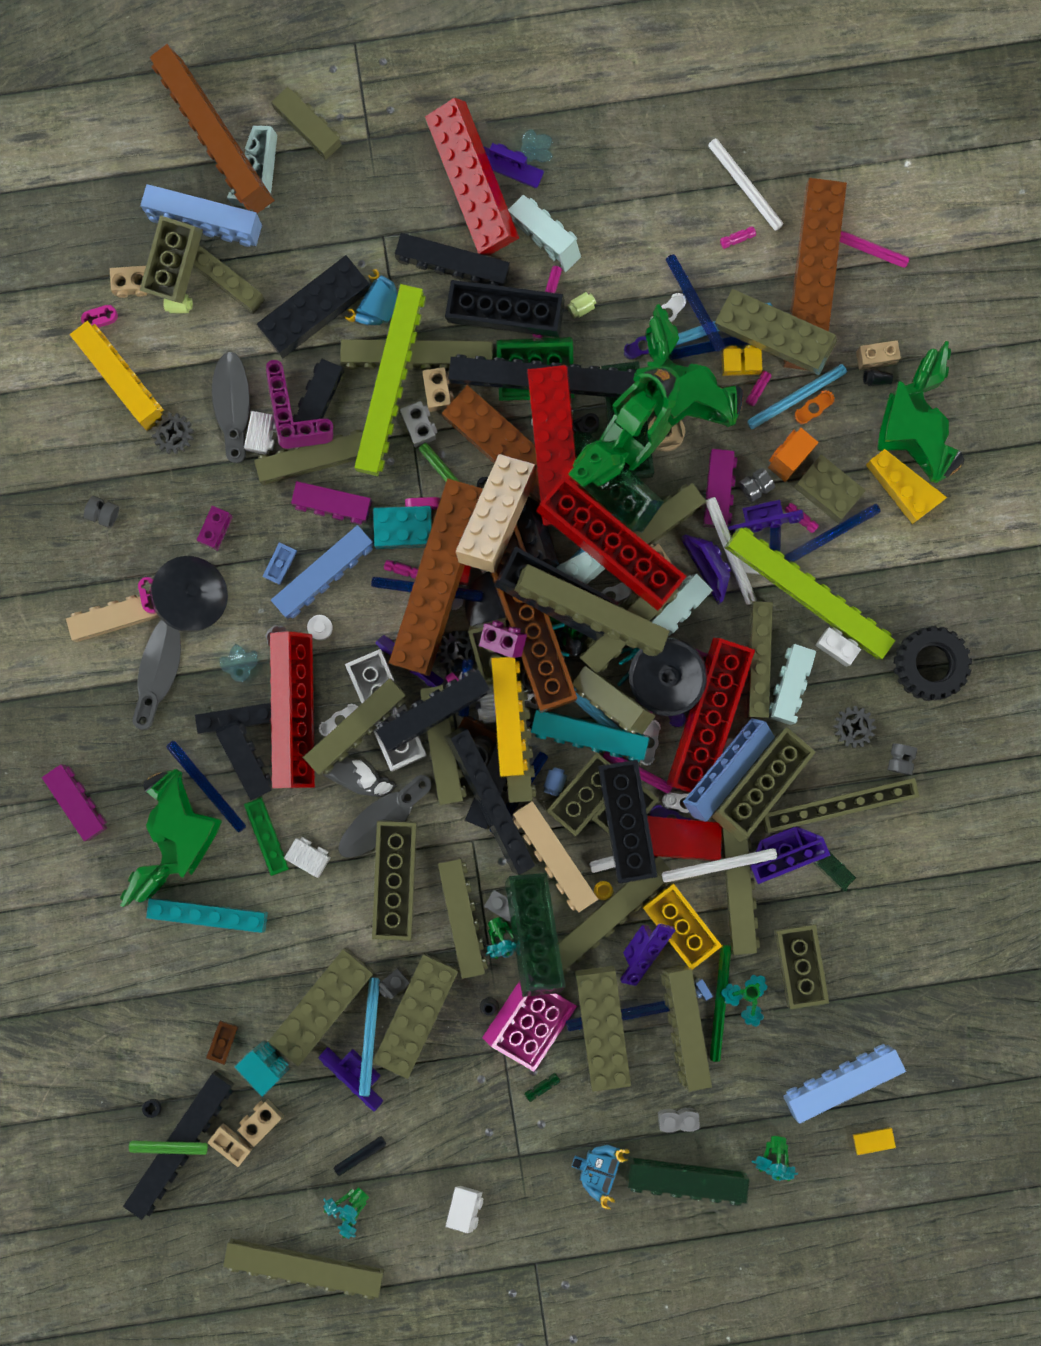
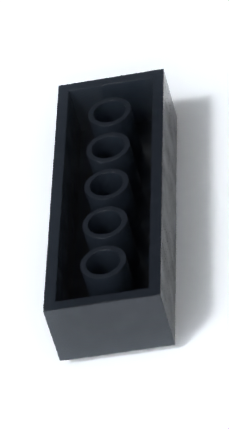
M345 255L259 321L257 326L283 359L365 296L370 288V284L348 256Z
M451 280L445 318L448 323L559 337L565 299L563 294Z
M515 547L509 553L494 587L595 641L604 636L605 632L595 631L586 623L575 622L572 619L573 617L558 614L555 612V609L549 606H541L532 598L528 599L520 596L519 592L514 591L522 570L527 565H530L616 606L619 603L618 601L518 547Z
M470 669L463 674L464 678L457 681L454 679L446 684V689L442 691L439 689L429 694L430 698L426 701L421 699L412 704L413 708L409 711L404 709L395 714L396 718L394 720H385L378 725L379 729L375 731L387 751L393 752L491 693L478 669L476 671Z
M638 760L598 766L617 883L658 877Z

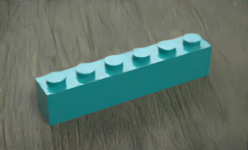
M538 709L536 710L531 733H534L537 738L546 739V737H551L557 743L565 744V741L573 743L572 746L577 748L587 746L591 747V751L602 753L604 750L610 752L611 756L621 758V755L629 757L628 760H638V762L645 759L650 739L648 735L633 734L624 729L550 711L539 713Z
M151 898L148 900L146 918L263 933L266 931L268 912Z

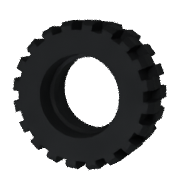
M936 626L924 627L911 633L901 642L902 644L896 650L897 656L894 657L893 663L896 664L894 673L898 674V683L900 685L903 684L904 690L907 693H912L913 697L917 699L922 698L924 701L941 700L959 692L960 688L967 683L968 680L966 678L970 676L972 671L969 669V665L972 664V658L969 659L968 654L971 652L969 647L965 648L963 645L966 643L963 638L959 639L956 637L958 634L954 631L949 632L948 628H937ZM927 646H936L941 649L949 661L947 675L937 682L924 679L916 667L918 652Z

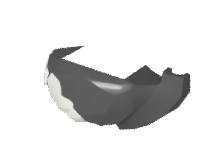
M347 756L341 762L339 760L333 764L334 769L327 775L323 773L325 777L362 795L383 797L397 786L388 777H380L372 764L366 759L364 762L363 760L351 759Z

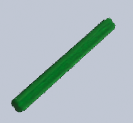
M722 945L720 948L710 1060L713 1062H720L726 1010L725 998L722 997L721 991L728 985L732 949L729 945Z

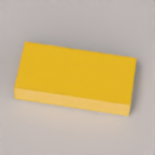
M891 1127L852 1134L857 1155L896 1148Z

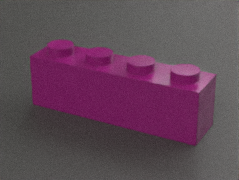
M711 449L705 500L712 497L716 498L728 526L732 520V513H729V505H733L734 494H731V487L735 486V476L732 473L733 468L737 466V457H734L735 451ZM705 503L703 527L715 528Z
M296 481L291 504L295 507V510L300 512L310 510L314 511L313 514L324 517L325 514L332 515V518L343 521L345 518L350 519L353 524L362 525V522L367 523L372 500L368 497Z
M60 764L41 778L83 841H90L107 829L105 825L107 821L101 813L98 814L95 810L96 804L85 795L84 792L86 790L82 783L77 782L73 777L75 775L73 769L70 766Z

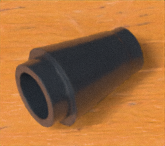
M875 368L864 371L863 383L869 387L892 384V373Z
M492 997L484 998L480 1003L481 1013L487 1017L497 1014L499 1010L498 1002ZM490 1005L492 1006L493 1010H491V1012H487V1009H485V1007Z

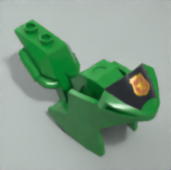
M657 304L653 311L654 317L649 323L650 327L645 332L649 355L652 358V362H647L648 367L666 366L672 368L679 377V393L676 405L672 408L668 419L671 428L686 416L704 419L726 427L735 425L743 405V390L737 385L723 389L718 387L716 377L706 366L691 363L689 367L674 364L669 359V356L679 340L678 330L668 319L667 311L664 308L662 309L660 304ZM651 380L644 391L658 402L653 411L657 418L664 405V395L660 385L656 381Z
M945 341L939 351L937 349H930L927 352L926 356L921 360L911 384L905 386L903 382L898 381L895 393L889 394L878 436V451H883L884 449L887 451H907L929 477L930 482L938 483L953 475L964 464V457L961 451L945 445L949 435L948 418L937 407L932 409L924 399L925 392L939 387L944 379L948 377L949 367L946 365L951 355V348H948L949 341Z
M666 366L637 369L633 378L634 384L613 404L614 416L599 441L586 445L574 461V468L568 473L571 478L582 487L591 482L597 487L602 486L621 473L625 462L630 465L629 470H634L654 452L671 429L668 419L672 408L676 405L679 393V377L675 370ZM653 380L660 385L663 391L664 405L657 419L647 432L649 442L644 447L632 436L640 434L643 424L658 405V402L644 391L648 382Z
M178 769L157 773L143 782L145 791L158 800V804L149 814L146 828L153 842L157 843L162 859L161 864L141 866L131 873L128 882H130L129 887L123 891L120 900H122L121 907L128 906L134 899L140 903L151 899L167 881L170 874L179 873L182 878H184L187 872L192 875L208 851L222 824L221 819L196 814L193 811L182 780V771Z

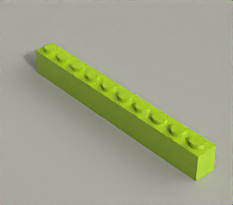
M400 284L354 467L357 472L378 476L379 471L383 472L385 461L382 459L384 453H388L390 442H387L388 435L393 433L394 424H392L393 416H397L399 408L396 405L397 399H401L403 393L401 383L402 380H406L408 369L405 368L406 363L410 362L412 357L411 343L415 344L417 332H414L416 325L419 326L421 321L420 307H424L426 296H423V289Z
M741 527L735 531L724 547L726 550L830 626L841 631L845 637L857 642L858 646L876 659H883L896 641L891 637L892 634L889 631L879 629L874 620L868 617L864 618L860 615L862 612L854 606L849 607L845 604L846 600L839 595L834 596L830 593L831 589L824 584L819 585L815 582L814 576L809 573L804 574L799 570V565L792 561L789 563L784 559L785 556L781 552L770 549L766 541L755 538L753 536L754 533L748 528L744 527L743 529Z

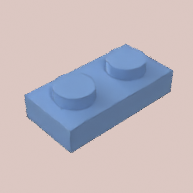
M279 542L262 577L281 586L297 551Z
M696 977L694 979L696 997L703 1000L713 997L703 979Z

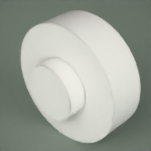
M315 615L309 620L307 630L314 639L324 640L331 635L333 625L326 616Z

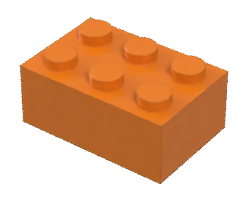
M802 428L797 432L793 430L783 445L781 444L769 460L771 464L768 468L786 482L819 442Z

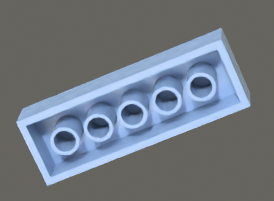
M146 184L140 205L149 220L154 223H158L161 215L201 228L205 236H218L227 242L234 240L246 247L257 245L262 227L256 212Z
M879 1045L870 1054H860L856 1057L857 1060L851 1063L849 1061L839 1065V1069L835 1071L828 1070L822 1073V1077L819 1079H809L804 1082V1086L798 1089L793 1087L787 1090V1094L783 1097L792 1116L800 1124L906 1072L896 1050L889 1045Z

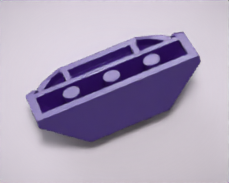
M686 534L681 537L682 543L705 583L712 589L711 593L717 604H721L730 579L729 572L731 569L728 563L722 561L719 547L713 545L711 541Z
M796 826L760 840L756 852L774 848L777 858L754 863L750 866L757 884H760L828 857L830 853L822 836Z

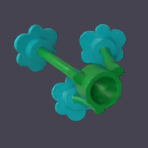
M752 975L750 980L745 982V989H741L739 985L728 984L721 991L726 1004L737 1006L739 1000L743 997L746 1001L752 1002V1006H747L746 1010L741 1012V1017L745 1019L746 1025L751 1024L757 1027L764 1018L763 1014H761V1008L756 1006L758 1004V997L763 996L764 990L768 988L765 984L764 976L757 977Z

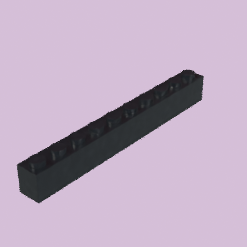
M457 354L456 357L450 358L448 379L450 384L529 390L527 369L561 366L562 364L554 362L551 365H545L541 361L524 363L520 359H514L513 362L505 361L503 358L486 360V357L483 356L467 358L466 355ZM570 364V367L567 366L570 394L619 398L634 384L633 378L637 370L619 371V368L614 367L603 370L598 366L581 368V365Z

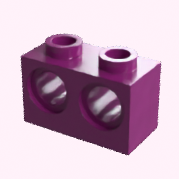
M211 506L196 541L218 551L233 516L229 512Z
M493 620L492 623H484L479 646L511 658L521 657L527 634L520 632V628L513 626L508 628L504 626L503 622Z

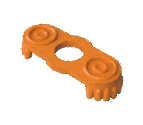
M824 390L814 399L808 400L802 408L796 410L794 415L796 422L805 424L811 419L820 416L823 410L833 404L834 394L829 390ZM811 403L819 406L817 413L809 411L808 406Z

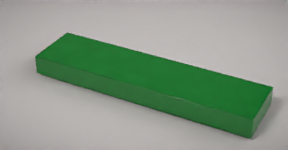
M263 797L245 803L244 807L270 875L273 876L289 870L290 868L287 860L284 859V852Z

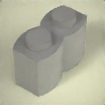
M683 1108L678 1111L664 1109L658 1112V1126L661 1131L668 1133L676 1132L679 1129L687 1132L695 1131L700 1128L699 1113L692 1108Z

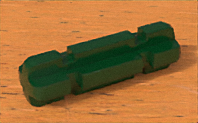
M553 1073L549 1076V1079H544L535 1085L534 1089L526 1091L525 1097L529 1102H532L536 1099V1096H541L550 1090L553 1085L555 1086L560 1083V1078L556 1073Z

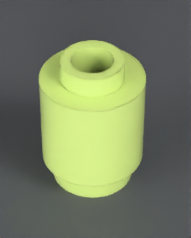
M585 292L571 300L567 308L573 318H580L595 309L594 304H596V301L591 293L588 295Z
M185 294L183 304L164 298V310L170 313H189L193 308L192 298H189L188 294Z

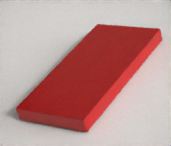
M647 816L654 856L703 861L721 860L722 826L718 822Z

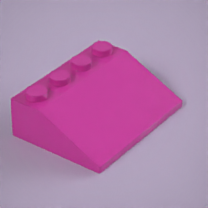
M525 972L482 1038L492 1048L535 1072L577 1006Z

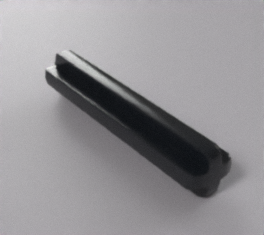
M382 1136L378 1137L334 1167L335 1173L341 1176L385 1147L386 1141Z

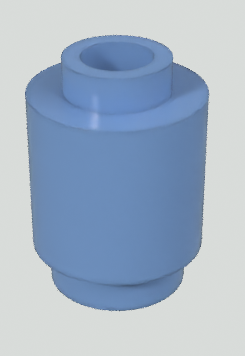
M554 767L553 770L548 771L543 786L545 787V793L557 797L559 793H562L567 778L564 770Z

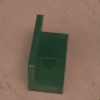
M829 851L830 856L816 861L814 865L842 892H846L848 890L847 887L856 877L845 867L844 863H841Z

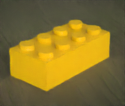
M673 883L642 907L656 926L661 923L675 928V932L668 942L692 970L722 947Z

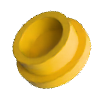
M600 881L594 887V894L600 900H608L613 894V887L607 881Z

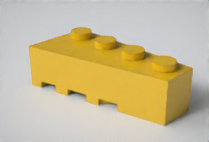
M886 449L866 464L867 468L912 524L947 498Z

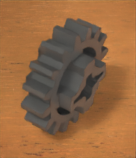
M168 413L167 418L162 415L161 422L155 421L158 426L152 427L156 432L152 434V437L157 439L154 442L155 445H160L159 449L161 451L166 449L167 454H170L173 450L177 455L179 449L185 452L184 446L190 447L191 445L188 441L194 440L190 435L194 433V430L189 428L192 424L190 421L186 422L187 418L185 416L180 419L179 413H176L175 417ZM180 424L184 426L185 432L180 430ZM175 430L177 432L176 435L173 434L171 437L169 434ZM161 435L166 437V444L162 441Z
M854 706L851 711L847 707L845 708L846 713L843 711L839 712L841 718L836 717L834 719L838 722L837 725H833V728L838 729L834 735H840L838 741H845L844 746L847 747L851 743L852 748H856L858 743L860 747H863V741L869 743L870 739L868 737L875 736L871 732V730L876 729V726L871 724L875 719H869L871 713L865 714V708H861L858 711L857 706ZM856 714L853 720L845 719L849 715ZM863 719L866 722L867 728L864 727ZM857 723L856 727L858 730L852 731L853 727H851V724ZM842 727L845 728L846 735L844 734ZM857 734L863 735L861 739L853 740Z

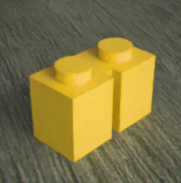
M753 345L745 346L744 349L737 348V346H728L726 349H723L721 354L722 376L761 374L762 349L756 348Z

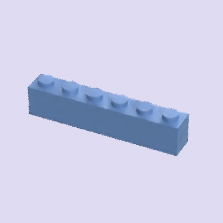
M357 525L274 596L271 601L287 619L290 617L292 619L301 612L299 609L304 605H310L315 600L314 596L319 592L321 594L330 587L329 583L333 580H339L344 575L343 571L348 567L350 569L359 562L357 559L362 555H368L373 550V542Z
M751 718L686 797L683 803L692 817L707 822L775 738L765 721Z

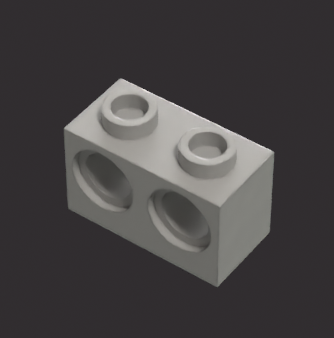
M419 401L400 409L415 448L436 440L435 434L438 432L434 422H429L428 416L431 415L427 405L423 406L422 402ZM419 411L421 416L418 419H414L411 417L413 412ZM425 428L428 430V434L420 436L418 434L419 430Z

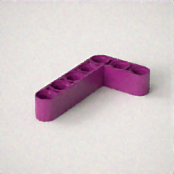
M278 360L267 362L266 378L279 445L282 448L289 449L331 442L333 439V423L330 420L317 419L293 423L283 365Z

